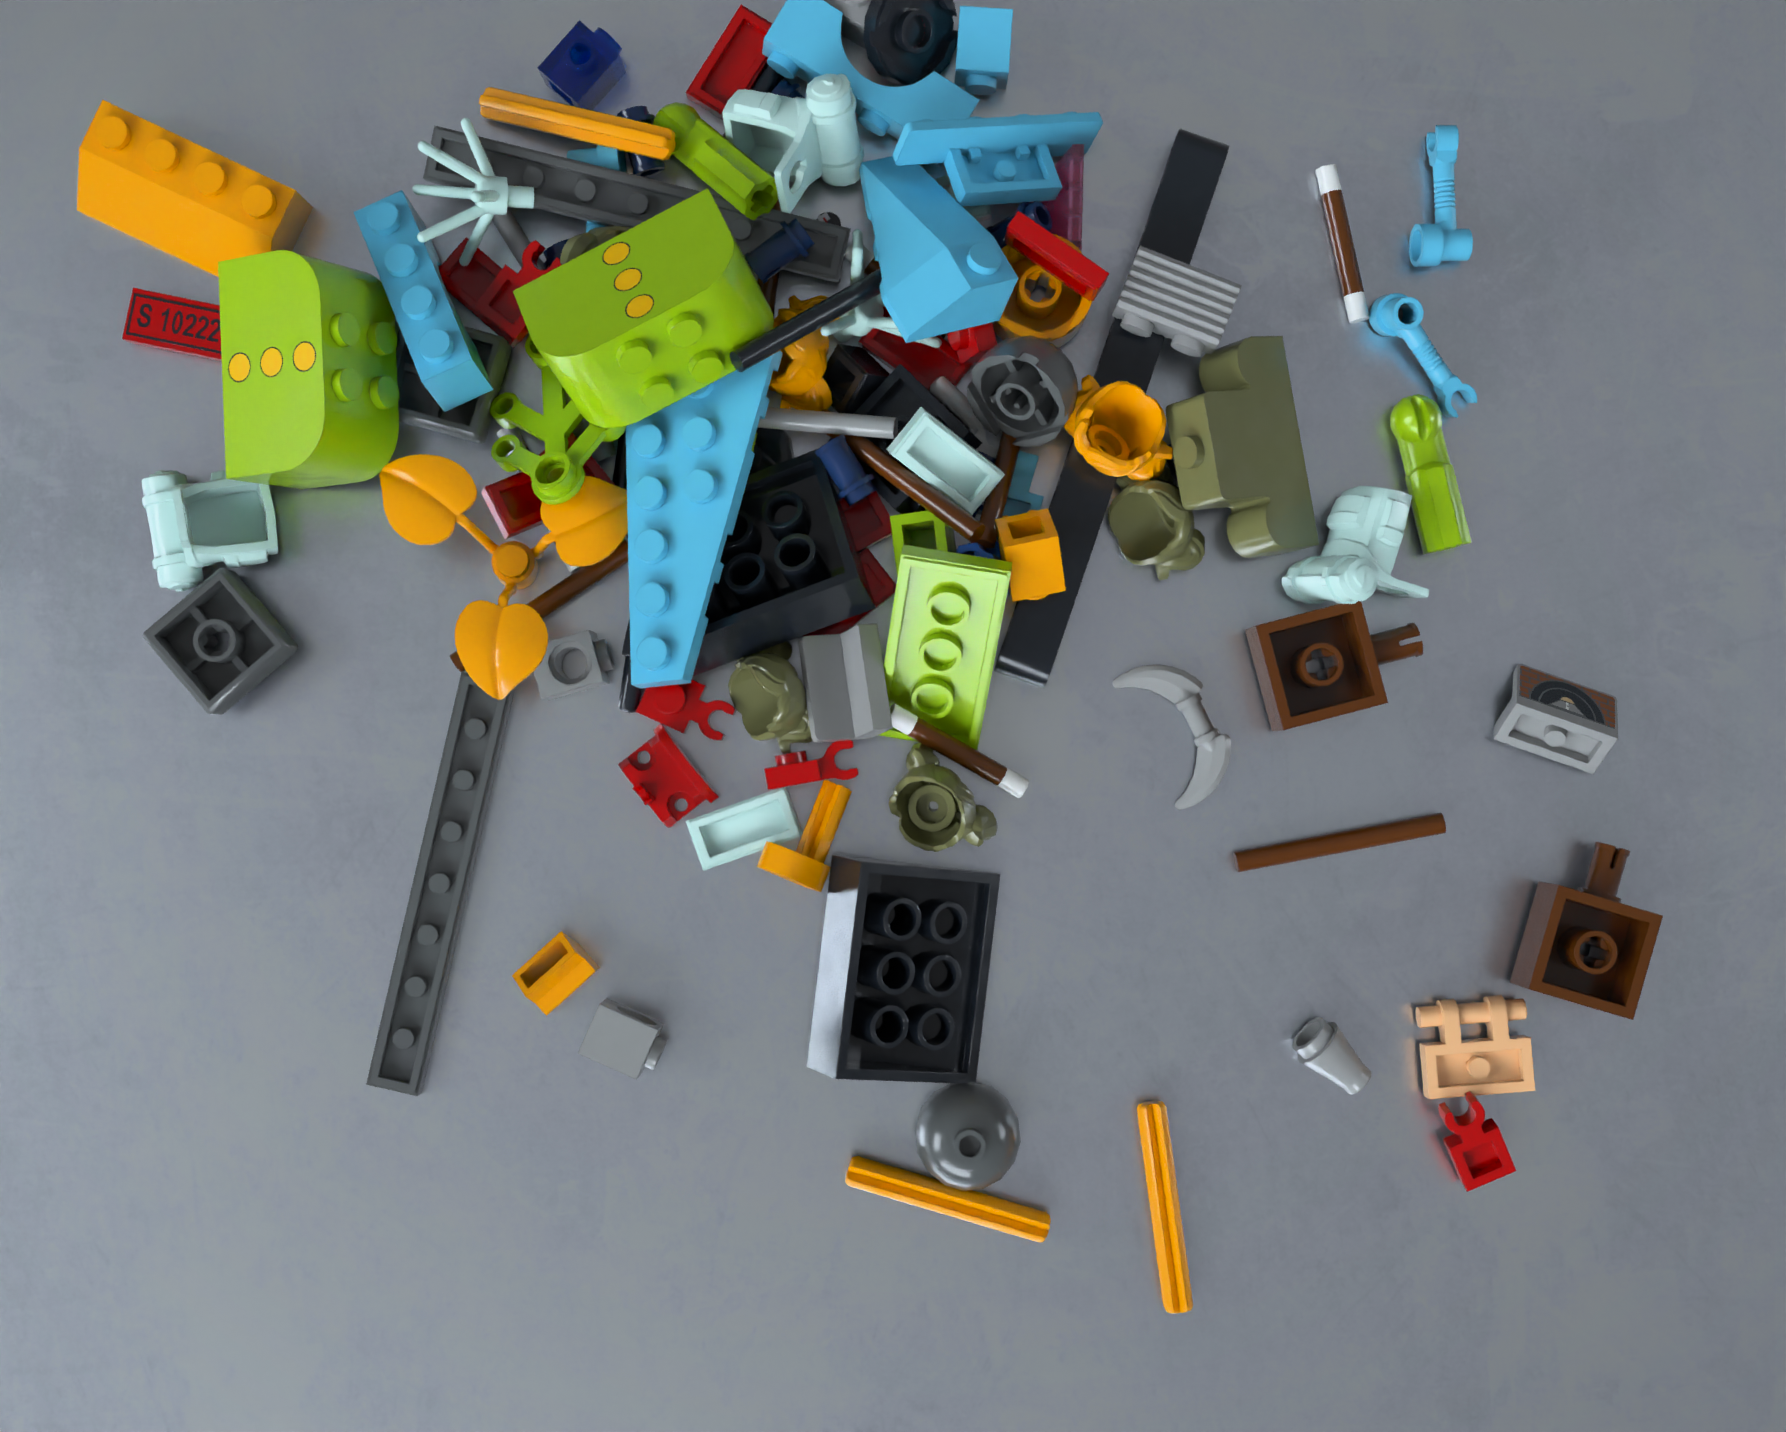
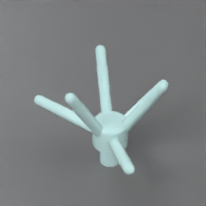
M463 118L461 126L481 173L426 141H420L418 149L442 165L474 182L475 188L415 184L412 191L416 195L471 199L475 202V206L419 232L417 235L418 241L424 243L480 217L459 259V263L462 266H467L494 215H506L507 207L533 209L534 187L511 186L507 183V177L495 176L471 120Z
M855 229L852 233L853 250L850 285L864 278L863 233L859 229ZM881 293L843 314L839 319L822 326L820 330L823 336L833 334L838 341L844 343L848 342L853 336L862 337L867 335L873 328L902 337L892 318L883 317L884 304ZM935 336L915 341L934 348H939L942 345L941 339Z

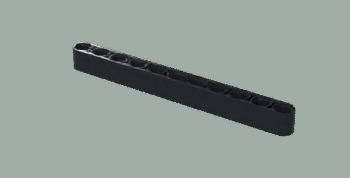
M1182 129L1178 130L1137 251L1140 246H1143L1190 265L1227 157L1229 145ZM1114 317L1094 374V379L1098 382L1100 388L1117 381H1128L1140 387L1146 394L1165 337L1152 332L1150 337L1132 334L1120 326L1122 319ZM1074 438L1070 444L1048 509L1059 537L1066 591L1049 594L1039 600L1025 599L1017 601L994 668L995 672L1042 688L1045 687L1050 676L1117 477L1105 475L1088 464L1085 458L1077 451Z

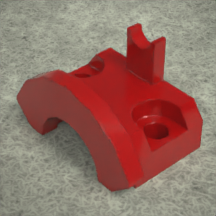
M660 724L653 729L656 734L618 765L634 787L632 789L640 796L644 804L649 805L666 827L671 828L706 799L712 803L719 796L707 779L689 761L671 733L663 724ZM643 751H647L650 754V761L646 764L642 763L639 757ZM679 799L687 801L688 807L685 811H680L677 808V801Z

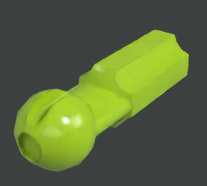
M675 102L665 105L658 111L653 124L671 128L675 132L676 148L671 155H674L747 218L755 220L758 216L771 211L778 201L775 179L771 174L701 119L692 106Z
M1416 394L1402 398L1393 407L1390 415V429L1398 441L1406 474L1405 481L1408 494L1412 495L1411 506L1423 555L1469 544L1472 541L1454 468L1450 463L1442 431V412L1438 404L1427 396Z

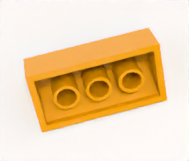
M102 100L79 147L77 210L80 213L216 277H219L218 262L276 250L293 251L313 209V206L296 190L105 100Z

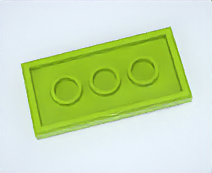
M903 544L884 661L889 707L895 703L978 750L1010 582L1012 562ZM894 727L879 734L880 736L918 742Z

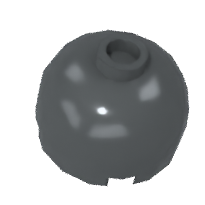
M1031 335L1006 338L985 352L971 371L972 381L967 386V398L973 414L985 429L993 435L997 436L1002 431L1007 435L1015 437L1016 439L1012 443L1014 445L1035 447L1050 442L1057 437L1074 411L1078 393V382L1073 365L1061 349L1045 339Z
M973 1082L966 1084L950 1083L935 1091L921 1107L915 1128L917 1153L926 1170L944 1185L963 1191L984 1189L1001 1180L1014 1164L1021 1143L1019 1121L1008 1099L992 1086L982 1083L981 1085Z

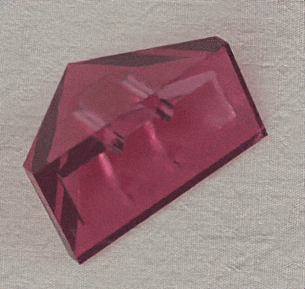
M1073 144L1055 164L1062 184V189L1056 200L1039 202L1047 208L1051 215L1052 228L1049 232L1069 240L1082 251L1084 144Z

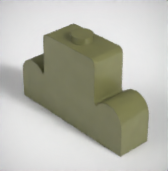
M1251 336L1215 349L1212 354H1205L1201 358L1199 365V378L1205 393L1166 407L1169 435L1183 508L1190 511L1229 507L1231 514L1227 520V536L1235 552L1242 557L1254 558L1281 555L1319 545L1283 336Z

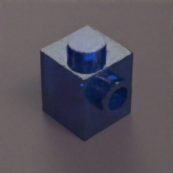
M580 20L537 67L546 86L568 105L593 110L626 73L619 55L622 51L620 45L602 28L598 27L592 32Z

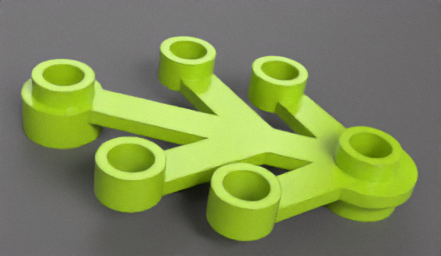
M529 335L525 343V350L536 366L541 369L543 415L525 406L511 392L502 393L492 401L490 414L502 428L513 429L518 427L544 441L545 454L539 456L528 451L515 435H504L493 444L491 456L504 471L514 472L520 470L529 475L535 495L546 504L556 505L570 500L579 492L585 479L583 469L585 462L602 441L612 442L621 437L626 426L604 428L589 422V426L568 449V437L584 417L572 400L566 405L565 389ZM514 450L509 456L506 457V455L510 451Z

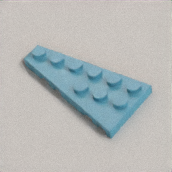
M778 351L743 372L736 370L658 412L626 426L631 685L635 687H659L687 684L692 681L709 620L705 613L714 583L719 584L724 566L720 562L727 535L733 534L755 455L751 450L759 420L760 418L765 419L770 401L766 395L773 370L778 371L783 355L782 351Z

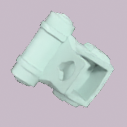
M824 74L815 77L807 84L806 98H790L769 92L738 89L725 105L722 115L726 139L774 177L782 212L791 213L808 186L820 176L823 182L833 186L851 185L860 179L859 168L861 162H863L864 150L859 139L855 116L856 99L846 75ZM789 181L794 182L791 189L789 188Z
M172 470L156 471L155 474H150L149 477L141 480L144 494L142 505L147 511L154 552L152 564L153 569L157 571L159 587L175 590L176 592L186 591L204 581L202 567L219 562H224L228 568L257 565L267 562L268 556L279 552L275 509L269 485L226 479V471L224 470L211 473L210 481L195 484L188 483L185 474Z
M1358 486L1342 492L1341 496L1336 499L1328 516L1326 525L1330 530L1321 555L1306 557L1301 561H1297L1289 567L1287 574L1282 577V586L1287 596L1304 604H1321L1324 601H1335L1338 604H1355L1358 601H1365L1371 597L1375 590L1399 598H1428L1429 589L1391 576L1404 535L1412 495L1373 486Z

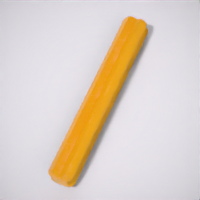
M494 87L486 88L483 95H480L479 98L480 114L485 119L660 160H668L676 148L675 132L671 128Z
M1148 1101L1138 1105L1137 1114L1163 1306L1167 1313H1184L1192 1310L1193 1299L1167 1107L1163 1101Z
M859 1156L852 1157L849 1162L845 1176V1182L848 1186L1039 1243L1044 1242L1048 1235L1051 1218L1047 1212L977 1191L956 1189L944 1185L939 1180Z

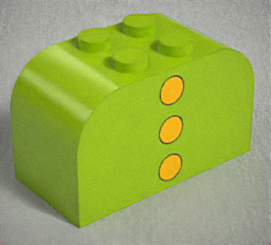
M708 188L513 291L534 345L582 416L593 425L604 428H617L636 423L736 371L731 363L730 353L772 330L774 325L771 308Z
M276 250L218 262L226 479L296 489H311L363 482L379 474L382 468L390 461L395 451L399 434L395 314L382 282L370 273L288 250Z

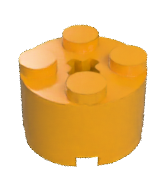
M1055 235L1063 242H1065L1066 244H1068L1069 246H1071L1076 251L1082 254L1080 249L1077 246H1075L1072 242L1061 236ZM1006 245L1001 250L1018 276V281L1000 320L992 322L994 332L1002 340L1031 335L1045 339L1060 348L1078 333L1088 314L1092 300L1088 301L1012 247ZM1037 285L1046 288L1045 297L1040 302L1030 299L1031 292L1036 289Z

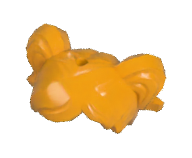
M795 295L788 298L789 308L778 309V316L774 318L773 328L828 297L819 295L801 301ZM821 328L780 350L783 352L779 369L778 371L773 370L768 388L782 395L780 408L791 409L793 407L799 410L822 411L823 409H828L833 403L830 388L823 378L827 368L829 337L821 334Z
M1088 374L1082 378V389L1078 390L1074 411L1064 426L1067 433L1074 438L1077 451L1085 458L1088 464L1108 476L1120 477L1127 475L1128 478L1137 481L1155 479L1160 476L1164 471L1166 459L1173 458V449L1163 441L1167 420L1164 410L1157 400L1146 395L1140 387L1128 381H1117L1100 388L1093 376Z

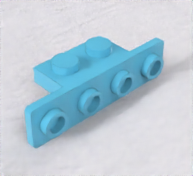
M1066 112L1050 115L1019 114L1010 117L991 118L974 116L966 119L951 120L921 119L905 124L893 152V158L898 166L944 163L956 200L961 206L1056 200L1062 189L1052 157L1086 154L1098 134L1103 120L1099 112Z

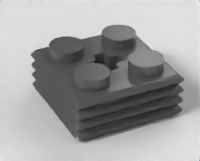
M464 326L478 351L493 390L444 412L421 382L399 328L396 347L399 421L483 444L487 439L492 421L490 406L492 401L499 395L512 346L502 336Z
M225 568L216 570L143 633L145 641L208 714H224L298 650V645L238 574ZM217 631L230 635L227 641L229 648L226 652L214 651L213 649L218 644V639L215 637Z

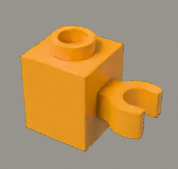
M1048 508L1029 510L1027 513L1013 516L1005 515L1002 518L995 519L1001 560L1012 562L1008 587L1012 602L1025 599L1039 600L1049 594L1066 591L1059 537Z

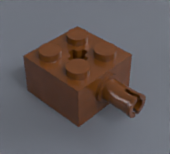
M1361 601L1355 604H1336L1256 625L1245 630L1272 731L1287 730L1388 703L1379 665L1423 655L1422 641L1399 645L1401 640L1420 636L1418 627L1413 622L1408 623L1406 626L1370 635ZM1312 657L1313 659H1323L1325 669L1319 670L1317 675L1315 673H1308L1306 669V663L1311 661Z
M1595 842V850L1584 888L1578 887L1575 890L1557 884L1538 882L1510 983L1633 1020L1663 915L1620 903L1621 898L1616 897L1627 857H1629L1631 851ZM1582 943L1590 946L1588 956L1580 954Z

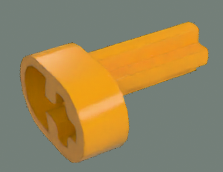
M824 780L796 851L766 841L757 867L821 893L831 868L824 864L852 791L844 786Z

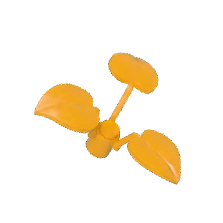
M429 454L409 455L388 463L379 474L385 514L390 525L403 539L417 545L439 544L451 536L457 522L493 555V571L505 586L499 595L498 605L484 600H477L468 604L459 615L456 623L455 645L459 658L472 680L494 699H504L518 684L537 669L548 647V631L541 616L526 604L516 603L508 605L509 599L512 595L516 594L517 590L527 588L535 581L538 575L537 559L543 557L545 549L553 542H556V549L561 560L570 566H590L610 556L628 534L627 490L601 479L585 476L581 489L570 500L556 505L542 502L540 508L541 519L551 532L544 535L536 546L530 549L518 541H509L498 546L469 518L463 515L476 501L477 487L470 474L458 463L448 458Z

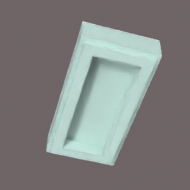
M922 407L918 409L887 448L893 457L971 516L1005 476L1000 468Z
M787 787L766 792L686 821L703 871L764 849L766 841L781 844L801 837L803 834Z

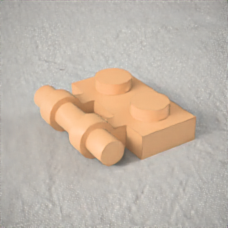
M1502 995L1484 996L1482 1002L1457 1004L1455 999L1437 1000L1434 1006L1416 1007L1418 1027H1438L1440 1032V1042L1419 1043L1424 1096L1428 1099L1464 1097V1093L1469 1091L1475 1096L1535 1091L1531 1037L1526 1035L1509 1036L1508 1021L1525 1020L1527 1018V1008L1524 999L1504 1000ZM1486 1024L1488 1038L1461 1040L1460 1025Z

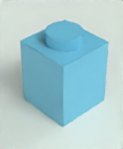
M960 6L955 85L965 87V91L977 95H989L995 93L996 89H1006L1009 75L1013 9Z

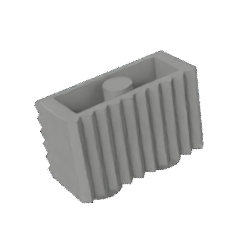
M1140 246L1112 316L1116 319H1122L1120 326L1132 334L1150 337L1152 332H1154L1155 334L1163 335L1165 338L1172 339L1170 345L1175 350L1189 356L1200 357L1202 352L1212 354L1218 347L1242 285Z

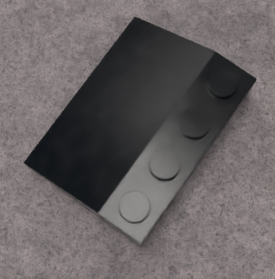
M817 449L748 476L733 534L727 535L720 562L724 566L719 584L714 583L705 613L709 620L693 676L876 608L863 564L840 501L837 498L831 476L821 459L815 454Z
M832 855L808 1051V1068L834 1079L976 1083L1000 874Z

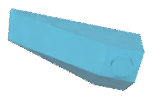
M893 156L861 162L859 173L867 218L872 221L875 237L872 246L875 261H879L882 276L879 286L881 298L904 341L909 343L999 321L1018 281V276L994 236L920 165L898 166L895 164Z

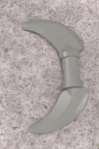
M1160 664L1137 667L1114 679L1113 686L1115 688L1136 687L1151 690L1175 703L1178 711H1182L1195 736L1193 740L1197 746V760L1194 775L1186 791L1175 802V807L1178 810H1182L1204 800L1219 785L1227 770L1230 760L1231 741L1229 735L1220 734L1218 728H1214L1201 703L1202 697L1199 692L1203 687L1202 682L1184 670Z

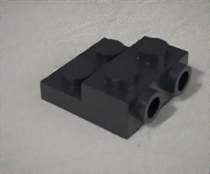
M899 364L853 413L897 417L898 435L918 409L922 407L975 450L982 444L902 364ZM866 437L892 456L887 448L894 439ZM858 459L867 475L873 473L876 477L872 480L877 489L876 491L897 512L906 514L927 510Z

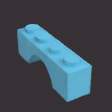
M787 0L763 39L762 54L768 57L767 64L786 78L794 79L797 75L809 83L815 77L824 74L846 75L856 99L855 113L859 115L857 120L866 129L879 136H884L887 132L899 140L906 123L921 119L951 120L969 118L979 102V99L935 71L914 84L901 87L884 86L865 78L853 67L845 54L841 40L843 13L824 0Z
M403 190L355 211L354 215L421 382L442 410L447 412L492 391L493 387L478 351L467 333L441 278L438 266L442 264L432 240L422 243L417 239L418 233L427 228Z

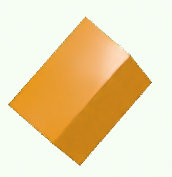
M561 931L518 969L512 977L525 997L534 1002L547 1016L600 967L579 943Z

